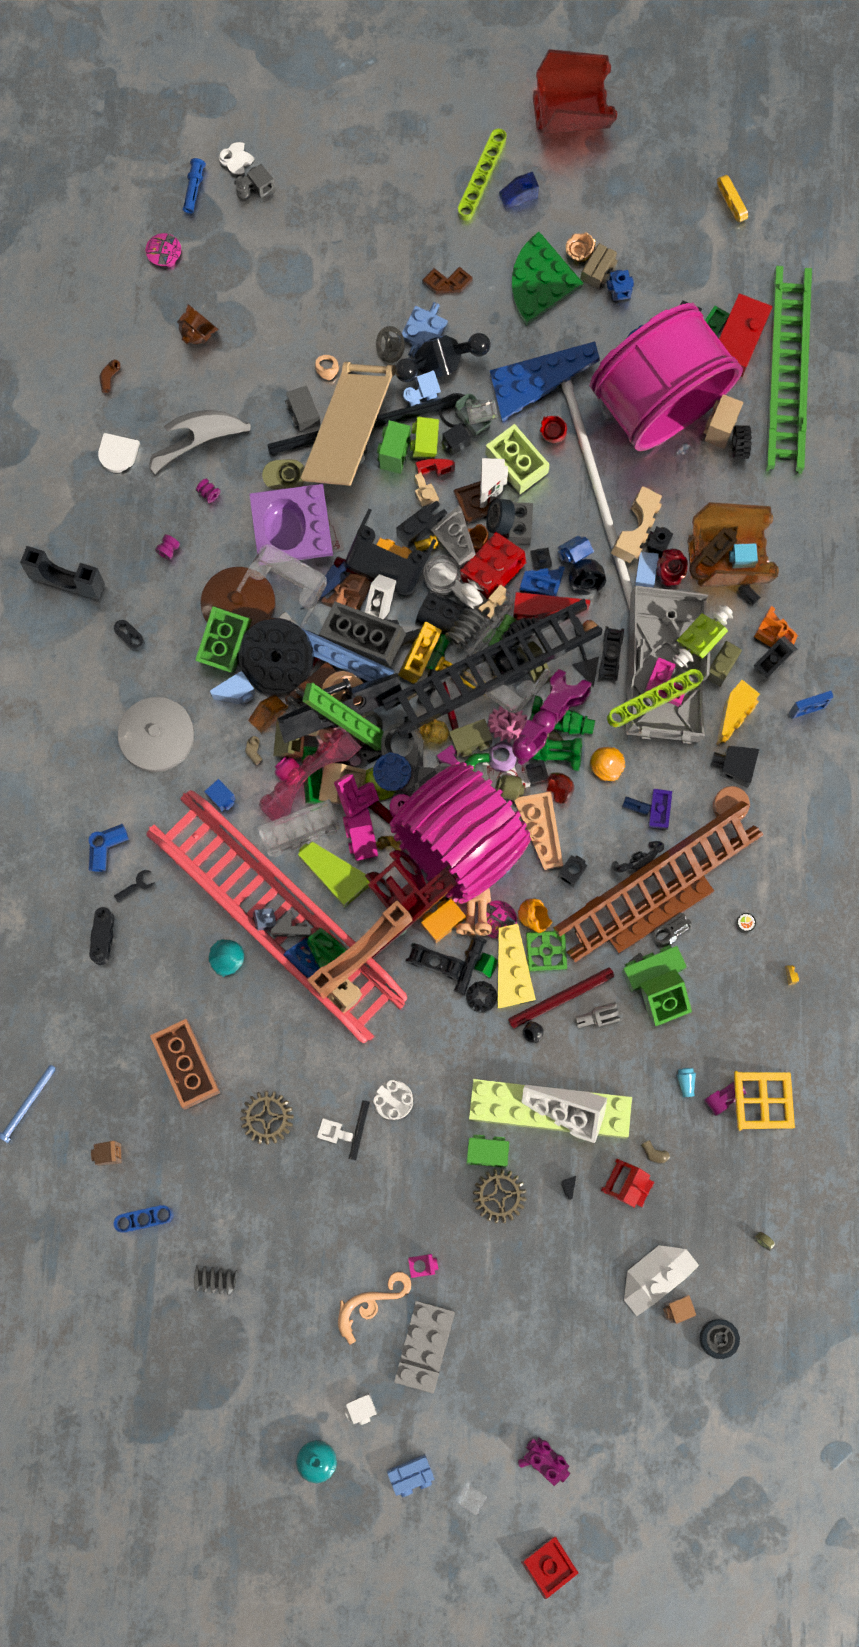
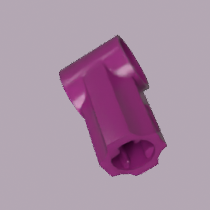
M734 1082L704 1099L715 1116L728 1109L729 1105L736 1101ZM743 1087V1096H744V1095H746L747 1093H746V1091H745V1088Z

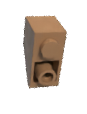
M690 1295L664 1303L666 1307L663 1308L665 1318L671 1321V1323L677 1324L696 1316Z

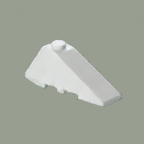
M525 1085L522 1103L540 1115H547L555 1120L554 1124L559 1127L560 1125L566 1127L573 1136L595 1143L605 1115L607 1098L584 1091Z

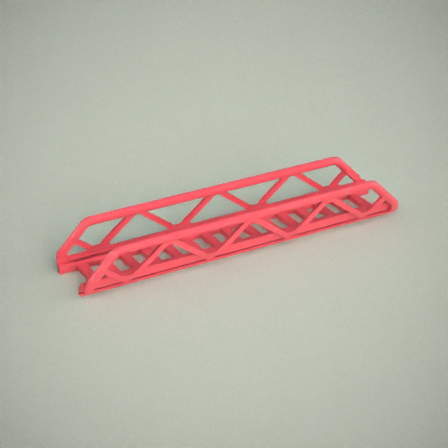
M192 790L186 794L183 793L180 800L190 811L166 835L154 824L152 827H149L146 833L147 837L167 853L235 921L250 933L290 974L334 1014L357 1040L362 1043L372 1040L375 1036L364 1025L388 1000L401 1010L407 1000L406 993L371 957L365 962L370 966L369 969L363 964L348 977L352 982L362 973L369 980L360 989L362 996L353 1007L343 1013L327 997L323 1000L307 980L308 978L284 956L286 950L280 945L288 937H276L273 939L267 933L268 930L258 931L253 920L254 910L263 909L279 894L285 902L274 912L276 922L293 907L299 915L293 920L292 926H296V923H303L306 920L313 926L311 935L319 928H322L340 942L329 931L331 929L349 947L356 942L207 800ZM196 803L201 805L205 810L203 811ZM198 816L204 823L178 847L172 840ZM220 825H222L233 837H235L255 858L259 860V862L257 863L239 844H237L220 827ZM211 829L218 836L198 856L191 860L185 853ZM225 842L231 849L205 873L199 866L213 851ZM238 855L245 862L219 887L212 879ZM252 868L258 875L232 899L226 892ZM274 877L279 879L300 901H302L314 913V915H312L306 908H304L284 887H282L274 879ZM265 880L272 888L246 913L240 907L241 903ZM387 983V985L391 989H393L397 993V995L394 994L385 984ZM375 986L383 994L357 1020L350 1011Z

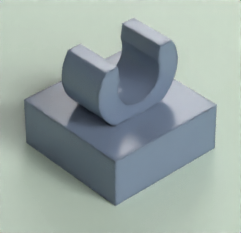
M273 908L254 910L253 917L258 931L271 930L276 925Z

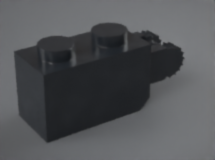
M438 501L433 502L428 507L424 506L396 527L397 537L407 548L412 547L414 542L420 541L429 534L431 529L437 525V522L446 516L447 511L445 509L435 516L432 514L440 506Z

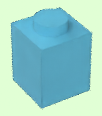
M756 543L734 544L732 550L729 551V562H732L733 569L755 568L758 562Z

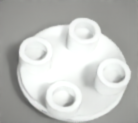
M390 1080L383 1083L377 1089L374 1096V1105L377 1112L385 1119L399 1120L411 1111L413 1094L410 1088L403 1082Z

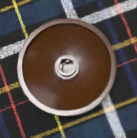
M230 567L216 573L206 583L201 594V611L206 623L208 622L212 607L252 619L249 629L259 621L273 618L276 601L271 584L261 573L247 567Z

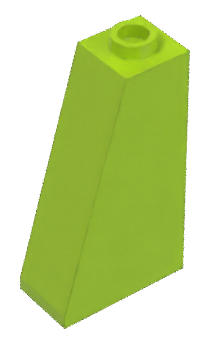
M306 843L299 849V859L344 909L369 888L368 884L370 882L365 877V873L316 843Z

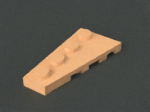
M551 791L518 797L514 802L521 814L522 820L527 825L526 829L530 832V838L544 870L563 867Z

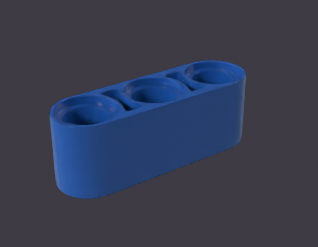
M160 1205L120 1214L114 1219V1228L118 1232L128 1233L164 1225L172 1221L174 1212L170 1207ZM162 1209L168 1211V1218L166 1220L159 1218V1212ZM143 1213H146L149 1217L145 1225L139 1222V1217ZM122 1218H127L129 1221L126 1229H121L119 1226Z

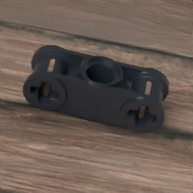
M605 626L602 659L598 674L599 679L602 677L612 678L614 681L618 679L624 628L618 630ZM613 650L616 656L610 657L606 652Z
M100 907L95 911L90 939L89 957L95 964L100 966L107 964L109 961L113 942L115 918L113 913L106 907ZM106 913L108 918H105L103 921L100 917H103ZM101 951L104 955L98 959L96 955Z
M416 943L411 944L412 949L409 958L405 960L406 963L458 981L461 965L465 963L463 960L430 950ZM434 957L440 959V963L437 966H432L429 963Z

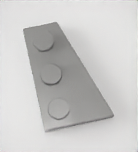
M458 505L435 525L431 531L462 567L476 554L462 509Z

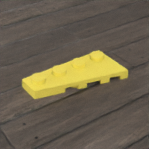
M518 924L498 928L497 1009L536 1000Z

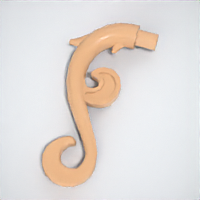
M395 1272L388 1279V1288L390 1290H393L394 1282L401 1281L404 1288L399 1293L366 1292L352 1297L345 1304L343 1300L340 1301L338 1328L341 1336L346 1338L349 1345L356 1342L352 1334L353 1330L351 1329L353 1320L349 1321L352 1310L357 1305L366 1302L368 1308L365 1309L363 1306H360L359 1314L364 1319H372L378 1312V1305L375 1300L399 1299L409 1293L411 1280L407 1274Z

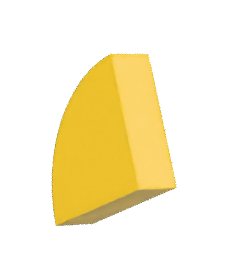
M793 965L785 966L788 985L796 984L799 981L798 973L794 971L795 967Z

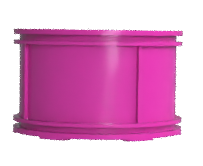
M686 303L669 310L666 309L652 317L649 322L632 333L615 349H612L600 362V366L591 378L589 387L609 409L628 435L629 441L633 444L634 448L637 451H645L668 440L712 409L716 400H721L722 395H726L737 383L743 368L737 359L730 355L703 319V314L699 311L698 307L694 303Z

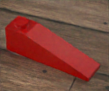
M516 592L513 617L517 621L525 617L527 619L535 617L541 620L582 599ZM585 599L587 610H589L590 600Z

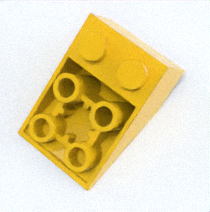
M743 680L729 694L724 704L716 742L718 746L722 741L724 743L728 741L735 731L734 728L738 729L747 715L749 716L759 703L757 698L760 693Z

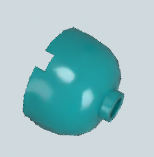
M315 1440L308 1442L302 1446L297 1454V1471L308 1482L315 1484L325 1482L331 1478L336 1470L337 1457L334 1449L324 1441Z

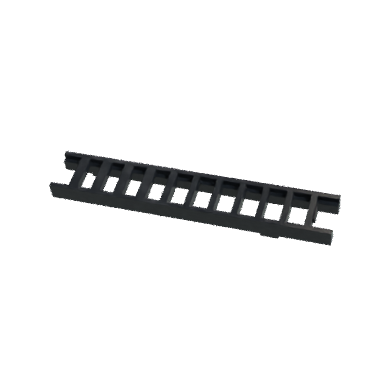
M585 599L382 700L385 711L401 704L410 720L396 728L399 736L402 737L602 635L603 630L599 625L585 632L579 618L575 616L587 610ZM570 619L578 633V636L570 640L567 639L559 625ZM552 627L562 643L551 649L542 633ZM534 636L538 638L545 650V653L534 657L525 642ZM518 644L529 660L519 666L508 650ZM500 653L504 654L512 668L502 675L492 660V657ZM485 661L495 676L494 679L484 683L475 667ZM467 670L471 671L478 684V687L468 691L459 675ZM451 678L461 694L452 700L442 684ZM433 687L436 688L444 703L437 708L433 707L425 692ZM417 695L427 713L417 717L409 703V700Z

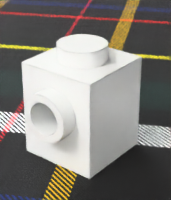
M369 1393L346 1403L347 1408L344 1409L348 1421L352 1420L353 1424L359 1423V1426L370 1422V1417L377 1414Z

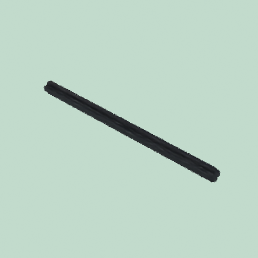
M459 394L379 414L373 427L388 424L389 420L396 422L456 406V402L461 397ZM319 430L269 443L267 445L270 454H275L313 444Z

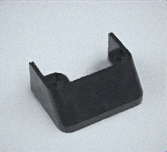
M368 508L348 552L345 565L350 571L372 581L379 574L396 580L394 591L402 595H410L416 587L436 540H432L427 553L414 550L407 559L373 544L376 536L374 530L366 526L372 511Z

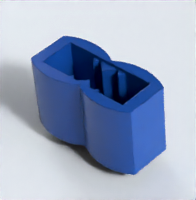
M576 536L558 546L559 551H557L561 561L571 562L572 564L594 553L589 540L586 537L581 538L580 536Z

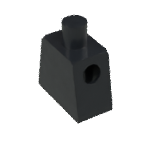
M728 746L725 755L714 752L711 763L722 766L720 776L748 788L752 781L759 749Z

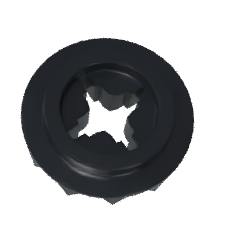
M475 982L467 990V1003L474 1011L487 1012L497 1002V991L488 982ZM478 989H480V991H482L483 994H488L485 997V1004L482 1002L481 999H475L479 995Z

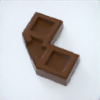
M458 267L447 279L438 270L433 268L422 280V283L435 294L461 293L473 281V277L461 267Z

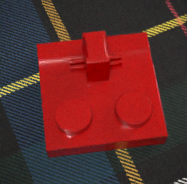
M556 1537L549 1539L521 1561L544 1599L549 1598L579 1574Z

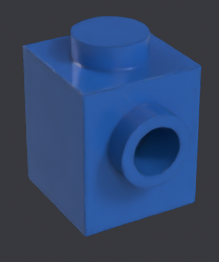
M219 779L204 791L206 796L221 812L225 809H230L235 803L234 794Z

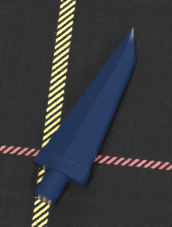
M344 561L338 568L334 564L330 567L301 609L314 606L346 579V576L343 574L347 569Z

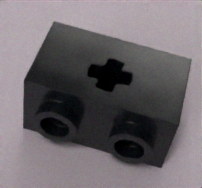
M784 636L754 666L766 678H769L798 649Z

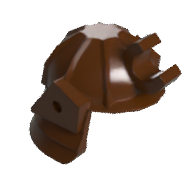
M187 304L186 313H183L177 321L180 334L183 337L181 340L186 344L188 342L192 344H205L211 337V333L219 330L189 304Z

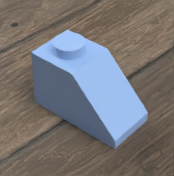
M240 671L210 690V694L214 700L241 704L242 702H249L253 695H255V691L243 672Z

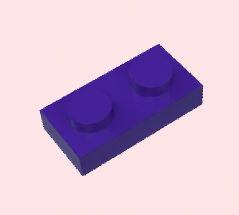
M653 789L648 827L668 830L672 791Z

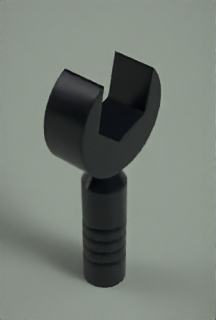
M143 870L139 872L136 876V884H132L114 895L117 902L137 891L139 887L142 890L152 889L156 884L155 882L148 885L143 882L144 876L150 874L151 871Z

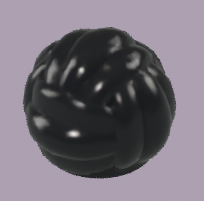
M530 1021L523 1029V1036L530 1043H538L543 1037L544 1029L537 1022Z

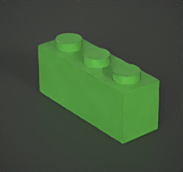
M669 945L660 949L661 953L654 955L652 952L643 956L642 961L636 963V960L626 963L622 973L630 991L633 992L641 989L639 983L676 969L677 972L685 970L687 966L678 946L672 948Z

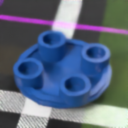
M389 752L382 755L376 761L373 767V776L381 788L387 791H396L402 789L408 783L411 777V767L404 756Z

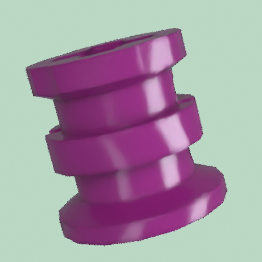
M207 478L200 481L196 487V491L201 493L203 498H207L206 501L208 503H212L221 492L219 488L215 489V485L209 483Z

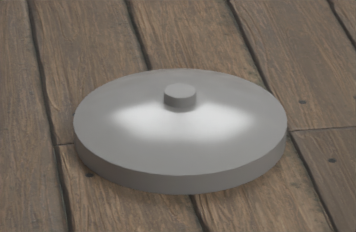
M151 697L135 703L125 712L118 727V742L121 751L131 764L145 771L162 772L176 767L188 756L194 742V727L186 710L177 702L162 697Z

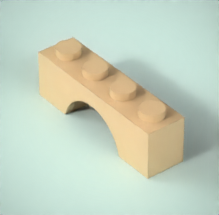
M643 486L641 487L630 508L637 517L638 528L633 531H622L610 554L628 563H631L634 558L637 559L642 551L640 545L645 543L649 535L646 531L648 528L651 529L654 524V513L657 514L662 504L659 503L661 495Z

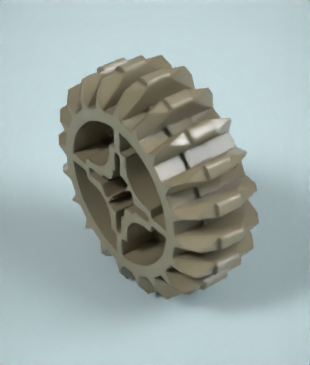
M268 1091L264 1092L265 1097H262L261 1093L257 1092V1100L250 1096L253 1103L251 1105L248 1102L244 1103L249 1107L248 1110L241 1109V1112L246 1114V1116L240 1117L241 1121H246L241 1127L243 1129L249 1128L245 1132L246 1136L253 1133L250 1138L252 1141L259 1137L258 1144H261L263 1139H265L266 1145H269L271 1138L274 1144H276L277 1136L281 1140L284 1139V1136L281 1134L283 1131L286 1134L290 1133L286 1129V1125L289 1127L293 1126V1123L288 1122V1119H294V1115H288V1112H291L293 1109L292 1107L285 1108L289 1104L288 1100L281 1103L283 1095L276 1099V1092L274 1091L271 1097H269ZM264 1102L262 1112L252 1115L254 1108ZM270 1102L279 1105L283 1114L272 1113ZM267 1112L270 1116L276 1117L269 1120L270 1122L267 1124L265 1120L261 1119ZM283 1120L279 1129L270 1133L271 1125L276 1121ZM251 1121L261 1122L264 1134L257 1132L253 1128Z
M503 1168L500 1171V1175H497L496 1169H493V1176L488 1171L485 1172L487 1179L485 1180L484 1177L480 1176L479 1179L483 1183L482 1185L475 1183V1186L480 1189L479 1191H473V1194L479 1197L473 1199V1202H480V1205L476 1206L475 1209L483 1208L484 1211L481 1212L480 1216L483 1217L488 1213L487 1221H490L492 1216H494V1223H498L499 1217H502V1222L506 1223L505 1216H508L511 1221L514 1220L512 1213L514 1212L519 1216L520 1212L516 1209L517 1207L524 1209L525 1206L520 1204V1201H526L527 1199L520 1195L526 1193V1189H519L524 1183L520 1182L517 1184L515 1182L519 1176L516 1175L512 1179L510 1178L512 1171H509L506 1176L504 1175L505 1169ZM499 1179L508 1181L515 1190H504ZM493 1180L494 1192L483 1196L485 1186ZM498 1188L504 1194H510L502 1198L501 1204L495 1198H489L497 1194ZM516 1196L515 1204L506 1212L505 1200ZM484 1202H496L499 1213L491 1211Z

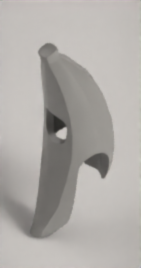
M201 410L179 416L167 423L164 428L166 431L189 428L188 436L152 454L149 469L155 475L171 460L213 438L250 431L251 425L249 422L244 423L238 417L227 412L216 410Z

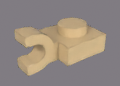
M421 472L414 475V481L418 487L415 490V495L421 507H428L435 501L439 502V497L432 483L426 485Z
M500 585L489 597L488 601L478 608V611L482 613L486 609L489 610L490 613L487 615V618L490 620L494 615V608L497 605L501 606L506 600V588Z

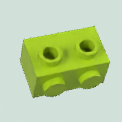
M417 417L416 422L412 423L411 434H414V440L410 442V451H413L412 458L435 459L439 419Z

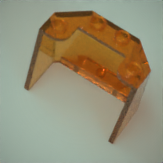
M709 502L693 517V535L688 537L690 564L724 527L727 529L738 526L737 541L734 544L756 543L758 562L755 568L733 569L732 562H729V551L732 550L733 546L714 566L707 567L701 563L696 568V572L700 576L707 574L708 577L702 581L698 580L700 587L768 584L778 577L779 568L776 563H768L769 559L766 554L767 540L764 535V530L773 522L771 506Z

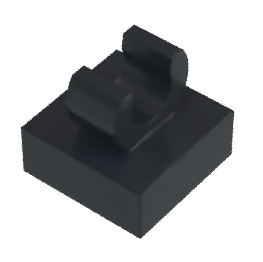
M549 548L530 551L533 570L552 567Z

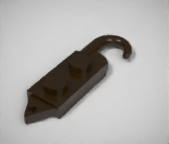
M738 526L727 529L724 527L691 562L689 571L693 578L700 581L708 578L707 574L704 576L698 575L696 568L701 563L707 567L714 566L737 541Z

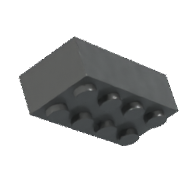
M334 601L319 635L363 657L391 667L406 633L400 625Z

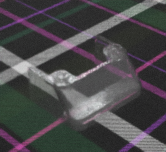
M266 544L259 550L236 591H242L249 576L256 580H262L269 571L274 572L303 589L299 596V602L301 606L308 609L299 626L303 628L327 585V579L322 573L279 548Z
M488 626L465 658L485 649V645L495 633V630ZM486 661L475 666L484 683L494 679ZM546 668L535 683L527 680L522 682L518 688L512 685H502L485 695L508 712L518 713L537 695L552 672ZM470 670L459 674L471 685L478 687Z

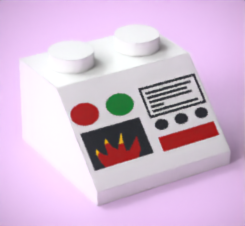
M482 458L480 508L488 505L503 491V485H507L508 466H505V459Z

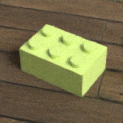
M515 424L486 445L485 455L488 458L505 459V466H508L507 480L519 494L548 474L550 464Z

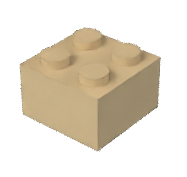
M724 394L721 400L717 399L704 430V434H706L704 441L725 449L744 402Z

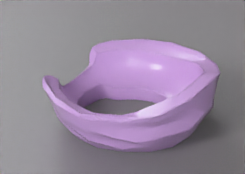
M507 742L496 743L489 750L490 766L496 771H509L515 766L517 758L512 752L511 744ZM499 748H505L509 751L510 755L506 761L501 762L493 758V752Z

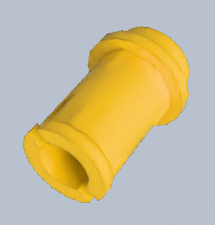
M429 535V538L414 542L416 550H428L433 539L436 540L433 547L436 549L439 546L436 536Z

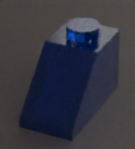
M530 172L516 177L499 192L505 209L538 198L539 185L534 173Z

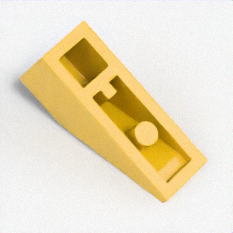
M428 622L424 623L401 666L398 676L413 684L421 678L442 630Z

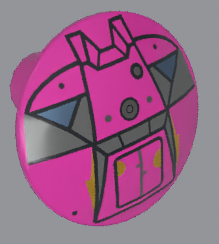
M161 233L153 236L147 242L145 251L149 262L158 266L172 267L181 254V245L173 235Z
M496 900L487 903V923L492 927L491 934L487 936L498 939V928L517 924L516 912L511 905L504 901Z

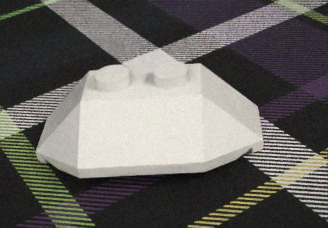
M658 1245L627 1271L624 1301L633 1313L638 1316L685 1280L699 1265L687 1249Z

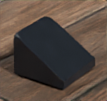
M576 1176L561 1181L567 1200L573 1199Z

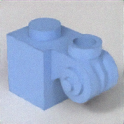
M431 371L415 378L417 390L415 391L412 387L406 388L402 393V398L410 406L420 404V399L427 398V401L437 398V394L441 390L435 372Z

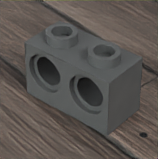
M513 502L515 513L520 512L524 516L517 517L515 515L513 526L505 537H508V540L514 544L530 545L533 503ZM521 530L523 533L518 535L514 531Z

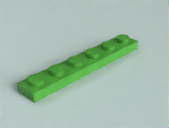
M314 683L306 684L303 697L304 703L374 750H381V739L384 731Z

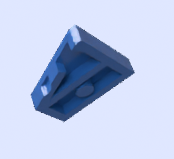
M560 566L555 570L545 568L538 571H525L519 590L530 594L557 596L565 567Z

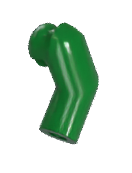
M489 753L472 754L465 761L466 766H473V771H475V766L478 763L489 762Z

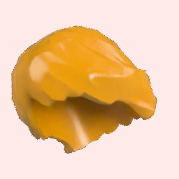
M614 747L598 748L591 755L590 768L595 776L602 781L614 782L625 768L623 754Z
M526 899L520 905L518 919L524 926L537 933H541L552 924L547 908L539 899Z

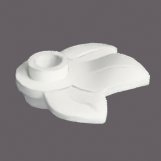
M235 142L229 148L223 149L219 154L220 163L223 166H227L229 171L236 175L245 174L244 167L251 165L254 161L252 155L244 152L245 146L243 142Z

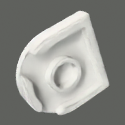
M104 433L98 451L99 460L106 470L120 473L134 464L140 442Z

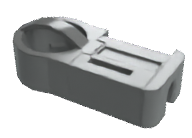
M679 913L655 929L653 933L655 943L659 947L671 945L677 940L679 935L689 928L692 929L691 921L686 919L684 913ZM660 933H669L664 939H657Z

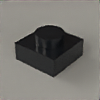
M544 761L525 766L530 785L549 780Z

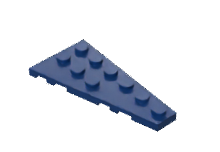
M590 342L490 370L502 422L515 412H520L526 405L534 403L557 388L556 386L569 381L575 374L583 372L599 362L600 357L596 342Z

